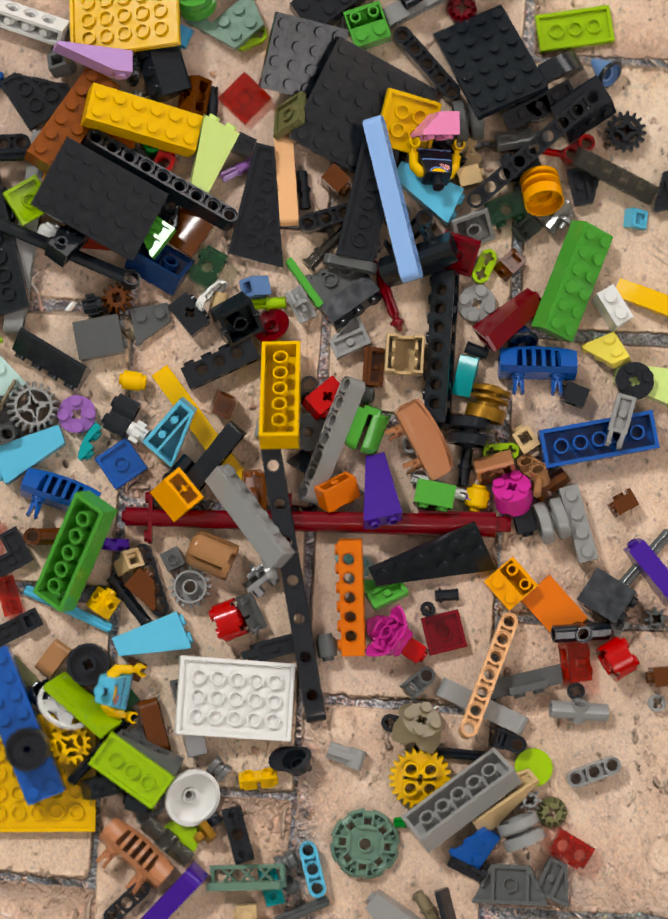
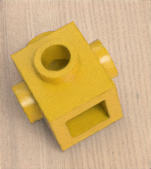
M98 586L86 603V606L109 620L121 600L115 597L117 593L109 587L103 589Z

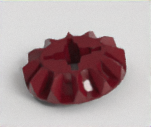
M449 0L447 4L448 16L457 23L464 20L469 21V18L475 16L477 12L476 1ZM461 2H463L464 7H467L462 15L460 9L457 8L460 7Z

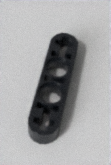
M139 544L137 546L139 551H141V547L145 550L148 549L149 553H146L147 560L150 558L152 562L144 563L145 565L141 568L144 570L147 565L154 568L153 579L160 587L156 598L162 595L163 599L159 600L161 605L165 604L163 613L159 611L152 612L156 616H164L169 610V605L153 552L148 545Z

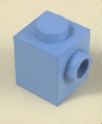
M268 275L250 276L239 280L241 291L250 299H259L272 294Z

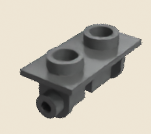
M252 593L236 597V605L239 607L243 617H245V622L249 628L248 631L252 635L257 634L260 629L268 627Z

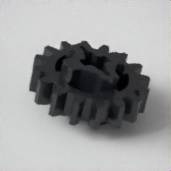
M620 111L618 117L613 115L611 117L612 121L607 122L609 127L605 129V132L609 134L605 139L611 140L609 146L615 145V151L622 148V153H625L626 149L632 152L633 146L638 149L640 147L638 142H644L645 139L641 136L647 134L646 131H642L646 124H640L642 118L636 119V113L630 116L629 111H626L625 115ZM623 120L620 126L614 127L617 122ZM624 128L627 129L628 135H624ZM637 137L635 141L628 143L629 139Z

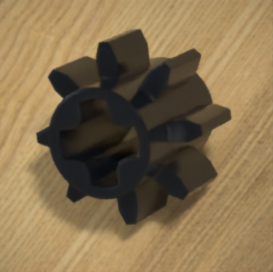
M94 293L85 295L86 300L81 301L84 313H90L91 318L100 316L99 311L104 310L101 297H95Z

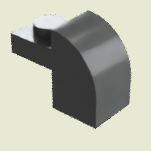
M51 47V53L47 54L48 68L51 74L58 79L76 73L74 61L53 52V47Z

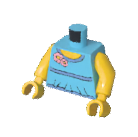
M137 663L134 667L132 665L116 664L107 673L100 675L98 686L94 688L95 702L101 704L100 707L107 716L118 719L124 718L126 722L136 723L131 721V716L133 714L138 715V713L133 711L124 712L127 707L133 678L132 673L145 677L147 674L140 672V670L147 668L141 663Z

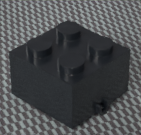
M243 291L209 309L222 340L230 348L237 346L264 330L259 319L260 313L257 309L255 310L252 300Z

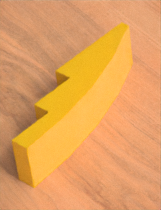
M621 278L619 279L616 289L624 301L668 318V295Z

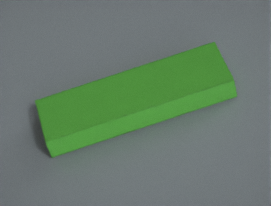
M290 257L286 260V266L297 282L302 285L316 309L320 310L321 305L324 304L295 261Z

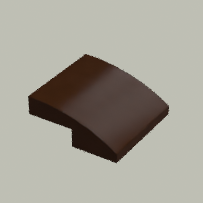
M182 207L179 214V227L168 243L193 258L214 227Z

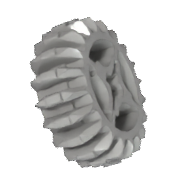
M33 381L32 387H30L29 382H25V389L20 384L18 385L20 392L13 389L12 393L15 397H8L13 403L6 404V407L12 408V410L7 411V415H14L10 418V421H18L15 424L16 428L22 424L21 431L23 432L26 427H29V433L33 432L34 427L36 432L40 431V426L43 429H47L46 423L49 425L53 424L50 418H57V415L52 412L59 410L58 407H53V405L58 403V400H51L55 393L48 395L50 387H47L44 391L42 389L44 387L43 383L37 388L36 381ZM32 392L40 394L46 401H37ZM26 393V405L17 408L19 397ZM31 403L33 406H37L34 412L32 409H28ZM48 407L46 417L39 421V410ZM19 413L29 414L33 422L24 420Z

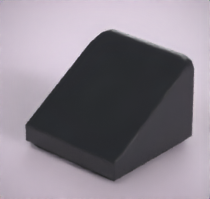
M301 450L288 459L286 463L305 473L312 455Z

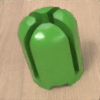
M368 404L365 407L359 406L346 437L345 445L350 449L356 450L368 416L371 414L373 416L360 452L364 454L376 453L392 414L390 413L389 416L381 414V409Z

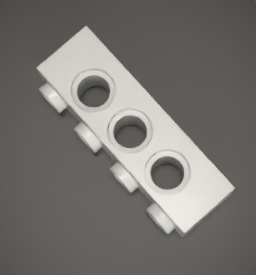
M0 0V28L54 46L57 41H64L66 39L69 20L9 0Z

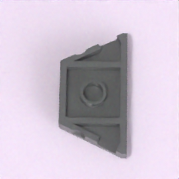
M491 864L485 879L482 880L476 895L472 899V903L548 906L546 897L531 865Z

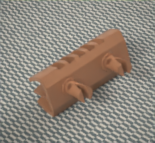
M417 398L397 408L394 414L399 424L385 430V435L394 433L388 438L389 441L406 435L417 458L403 464V469L411 467L407 470L406 474L409 475L423 468L429 480L433 481L450 472V467L454 466L449 448L438 425L424 404Z
M116 817L97 838L106 846V849L95 862L98 864L106 858L102 865V868L105 869L111 860L118 856L131 867L136 874L125 885V888L128 889L133 884H136L131 892L133 895H135L144 882H148L157 889L174 869L169 860L151 841Z

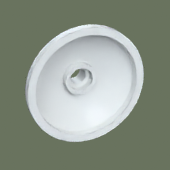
M191 769L180 773L171 782L165 794V808L168 815L176 823L183 826H196L205 819L210 818L216 811L220 801L218 782L211 774L200 769Z

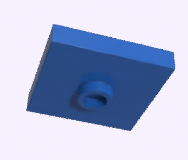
M127 437L94 458L115 490H118L148 469Z

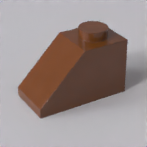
M139 568L124 585L152 611H155L157 609L156 581L153 579L154 574L147 568L144 570Z

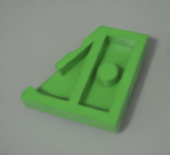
M158 216L143 241L154 260L176 233L174 227Z
M364 580V593L374 611L409 596V591L404 583L376 586L374 580Z

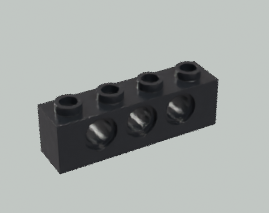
M249 338L233 348L225 344L219 347V351L213 354L207 352L201 355V359L198 361L190 360L185 362L181 370L190 390L193 391L259 361L260 356L252 339ZM241 350L243 352L242 357L239 359L233 358V351ZM217 358L225 359V364L222 367H217L214 364ZM199 366H206L208 368L207 373L204 375L198 374L197 369Z

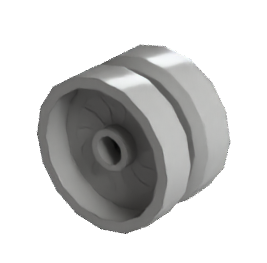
M559 497L548 501V509L543 502L532 505L536 525L544 545L555 542V532L561 540L571 537L568 516Z
M536 811L519 814L496 826L500 836H510L503 842L507 853L528 847L546 837L543 827L530 828L539 822Z

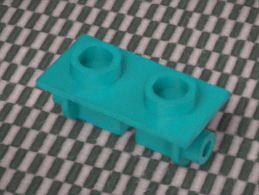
M273 868L269 874L274 879H279L277 869ZM257 869L260 879L264 874L259 869ZM282 889L262 890L267 907L285 903Z

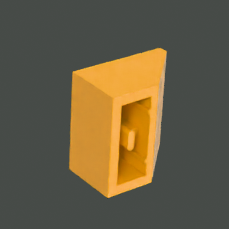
M180 467L150 492L173 522L177 521L204 499Z
M513 556L482 582L507 611H510L538 586Z

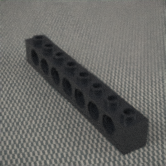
M440 270L433 273L429 279L431 294L428 297L430 313L427 315L429 332L426 333L428 351L425 352L427 367L424 370L423 377L426 383L425 389L422 392L424 406L436 424L449 425L452 409L460 273L455 270ZM446 286V292L440 295V289ZM445 305V311L439 314V308ZM444 324V330L438 333V326ZM443 343L442 350L437 352V345ZM441 361L442 367L436 371L435 366ZM440 380L441 385L437 390H435L434 384L436 381ZM438 399L440 402L439 406L434 409L433 402Z

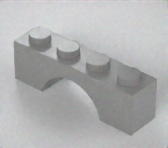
M578 484L558 489V497L561 499L568 516L572 546L577 564L598 559Z

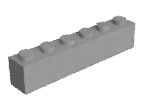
M230 464L217 466L205 480L206 484L268 568L271 570L283 567L295 553L290 543L283 537L279 528L269 518L268 513L263 510L256 497L251 494L246 484L236 474L235 469Z

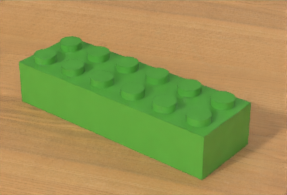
M572 220L531 324L532 327L559 341L573 342L611 245L612 235L586 221Z
M90 490L75 492L33 593L60 613L75 610L118 510Z

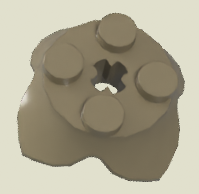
M429 702L403 704L398 710L400 716L392 728V740L400 744L415 742L421 751L433 754L440 744L441 730L445 727L442 715Z

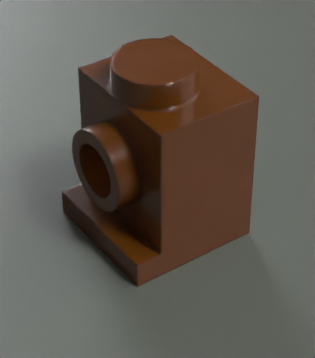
M631 488L625 490V495L621 492L612 497L614 501L607 504L612 514L620 516L639 505Z

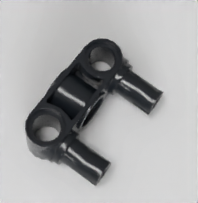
M241 805L222 809V816L235 864L255 860ZM235 829L242 830L243 838L241 840L234 839L233 831Z

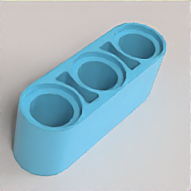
M306 840L301 843L299 848L310 895L320 898L326 892V884L318 850L313 841ZM311 845L314 851L312 854L306 855L303 853V847ZM310 864L318 866V871L315 874L308 872L307 867ZM320 883L323 889L321 892L315 893L312 890V885Z

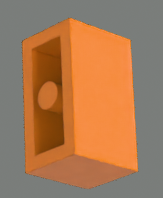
M347 471L314 487L319 507L328 513L337 511L339 507L350 504L355 499L361 497L356 477Z

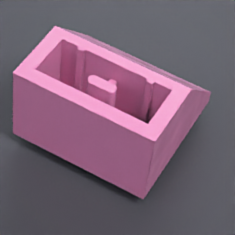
M440 111L428 114L411 133V138L419 137L421 141H429L435 139V137L436 141L454 139L453 136L460 134L459 111Z

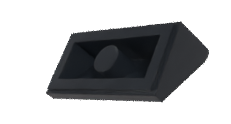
M449 888L436 889L434 893L441 919H456Z

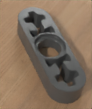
M325 253L322 262L327 266L368 275H376L378 264L332 253Z

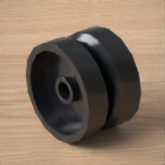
M450 416L449 427L460 431L448 433V444L465 448L489 447L490 437L478 432L490 431L491 420L474 416Z
M93 643L78 645L67 658V670L70 677L80 685L86 686L98 684L100 675L107 673L112 665L110 654L106 649ZM91 661L93 667L88 668L87 662Z
M26 727L16 730L9 736L5 743L4 752L7 761L12 767L19 771L28 772L40 768L47 762L51 753V744L45 732L38 728ZM25 746L30 747V752H25Z

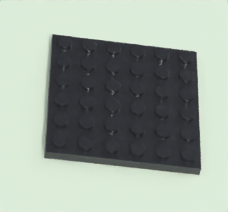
M339 36L304 107L305 122L298 128H294L288 139L355 174L362 142L367 143L363 120L381 115L387 88L396 89L434 101L438 90ZM399 151L398 160L396 164L397 169L401 163V160H405L407 156L406 153Z

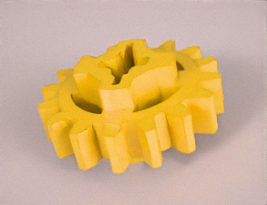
M57 727L58 733L52 732L55 738L50 740V743L54 745L51 747V750L56 752L53 757H60V763L66 760V765H69L72 760L74 764H77L78 758L81 761L84 760L83 754H90L86 750L92 747L91 744H88V741L92 738L86 737L88 730H72L73 732L70 736L63 735L62 733L68 730ZM80 735L83 739V745L80 744L78 739ZM73 739V744L76 747L68 748V743L65 740ZM58 742L62 744V751L58 748ZM72 751H76L79 753L78 755L73 757L68 756Z

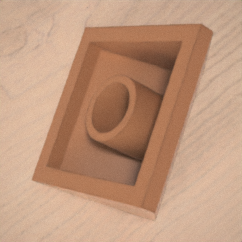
M510 450L473 459L478 482L482 486L492 484L495 478L515 470Z

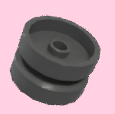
M462 100L452 101V111H459L460 134L455 135L457 143H461L463 140L467 142L469 137L468 129L474 141L484 140V118L478 121L468 102L466 111Z

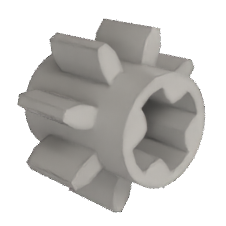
M531 791L528 796H534L532 798L533 803L525 804L527 799L524 798L520 808L526 806L528 812L531 811L532 807L538 809L536 804L542 801L536 797L539 792L532 793Z

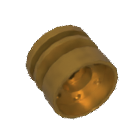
M473 383L471 389L479 393L471 392L470 397L476 399L477 402H468L464 415L491 420L492 425L502 426L506 412L499 409V406H508L509 402L503 399H510L511 393L496 385Z

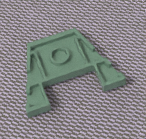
M238 0L212 23L207 18L201 21L186 19L189 26L212 36L215 40L235 51L265 27L254 0Z

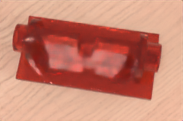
M13 575L0 578V602L5 617L24 612Z

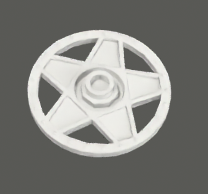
M43 687L38 693L37 703L41 713L49 722L67 730H77L85 727L83 723L71 724L72 719L76 717L53 697L42 700L45 690H43ZM48 712L54 713L58 720L53 718Z

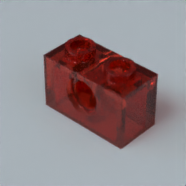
M579 642L558 645L563 684L593 680L588 643Z

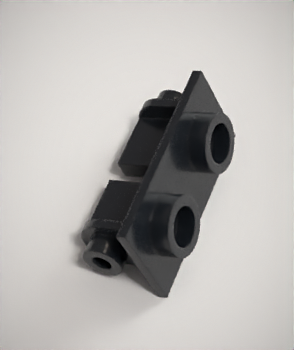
M451 855L446 866L481 883L485 879L490 865L483 863L480 869Z

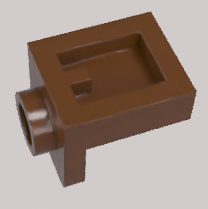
M513 248L499 260L493 270L500 278L507 282L527 261Z

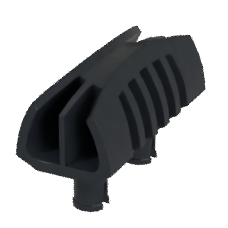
M426 224V231L422 225L418 228L424 240L416 244L423 277L436 273L459 261L456 256L459 250L451 231L435 237L429 224ZM386 239L383 245L389 255L379 259V272L389 288L405 283L400 278L392 242L389 243Z

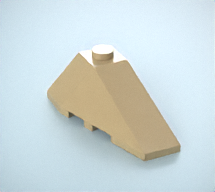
M529 768L517 772L522 782L520 785L471 821L476 831L482 827L489 830L494 829L535 788L539 780Z

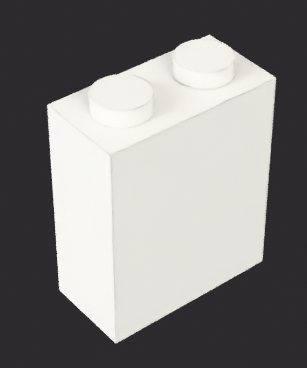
M614 284L597 293L592 299L594 306L611 332L624 326L634 317Z

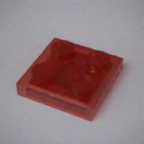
M245 71L218 97V100L245 126L272 99L262 88L258 87V84Z

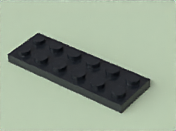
M362 142L336 254L374 262L385 213L368 144ZM393 150L395 163L397 164L399 151Z

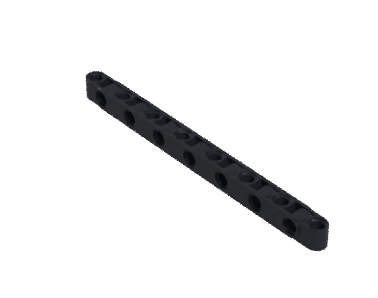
M260 449L272 521L279 528L283 537L291 539V547L295 551L280 569L307 723L325 721L326 712L281 449ZM271 460H275L279 464V468L275 471L270 470L268 467V463ZM278 498L285 501V507L282 509H278L275 506V500ZM295 575L298 578V583L296 585L289 584V576ZM298 613L303 614L305 620L302 623H298L294 620V615ZM302 652H309L311 659L304 661L301 659L300 654ZM315 690L318 696L311 699L307 696V692Z

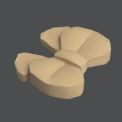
M468 138L467 142H465V147L460 153L465 152L466 156L464 157L467 158V161L462 167L476 163L478 165L481 164L482 157L475 150L477 140L474 141L472 138ZM456 142L457 147L461 148V143Z

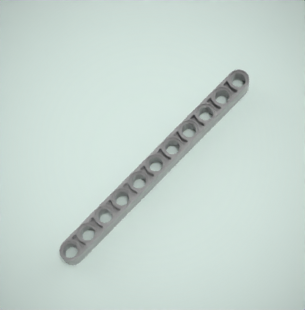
M40 130L32 131L30 145L38 136ZM27 162L25 180L36 174L42 183L44 172ZM41 216L23 227L37 232ZM16 238L30 296L37 247ZM27 309L5 315L3 333L17 335L21 327L25 329Z

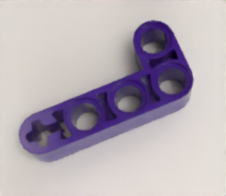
M194 861L141 919H168L202 884L209 874Z

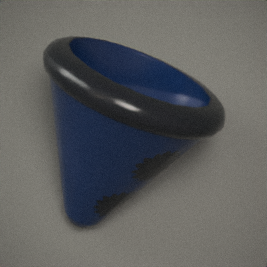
M524 325L507 341V347L536 346L538 344V337Z

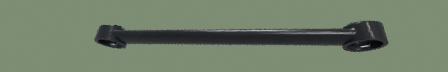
M0 217V232L46 250L45 243L49 237ZM80 250L70 260L121 282V285L128 290L136 289L141 280L139 272L134 269L124 270ZM125 276H133L137 282L131 283L125 279Z

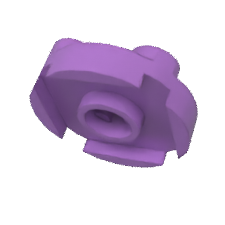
M73 395L62 401L57 416L59 423L66 431L70 433H84L94 425L96 410L94 404L88 398ZM74 410H76V411L81 410V411H82V412L80 413V415L82 416L80 419H79V418H75V419L72 418L73 415H74L72 412H73Z

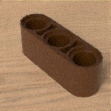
M153 697L139 701L138 706L147 740L171 751L158 698Z

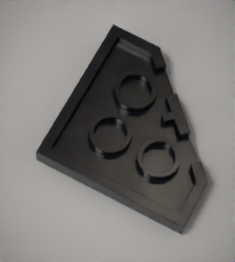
M15 72L0 81L1 88L29 131L49 120L70 91V87L66 83L53 82L34 76H25Z

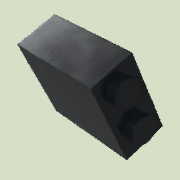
M597 568L576 600L588 610L618 627L619 624L622 625L628 617L626 613L630 608L633 609L639 599L635 590L600 568Z

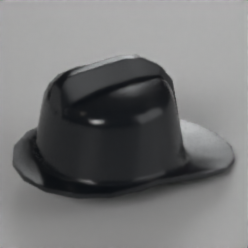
M280 747L271 753L268 763L273 770L288 772L291 776L298 777L312 770L310 761L312 753L307 747Z

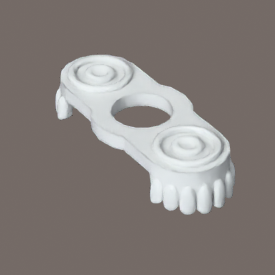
M218 279L197 299L195 306L203 312L204 304L211 299L214 292H224L228 287V282Z

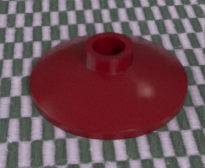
M270 309L264 312L259 317L264 330L255 336L261 342L277 341L286 333L289 327L288 315L281 309Z

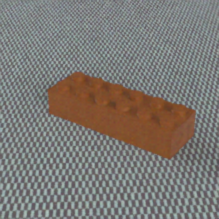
M86 67L27 149L24 160L47 174L66 137L82 145L88 132L92 130L80 124L87 93L93 82L119 90L120 85L104 74Z

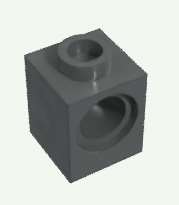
M178 546L159 554L169 573L186 565Z

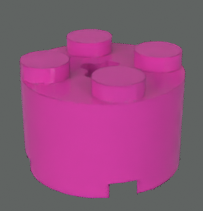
M514 470L493 480L494 502L499 513L503 515L505 513L511 514L512 517H516L530 510V506L533 503L531 482L525 475L518 470Z

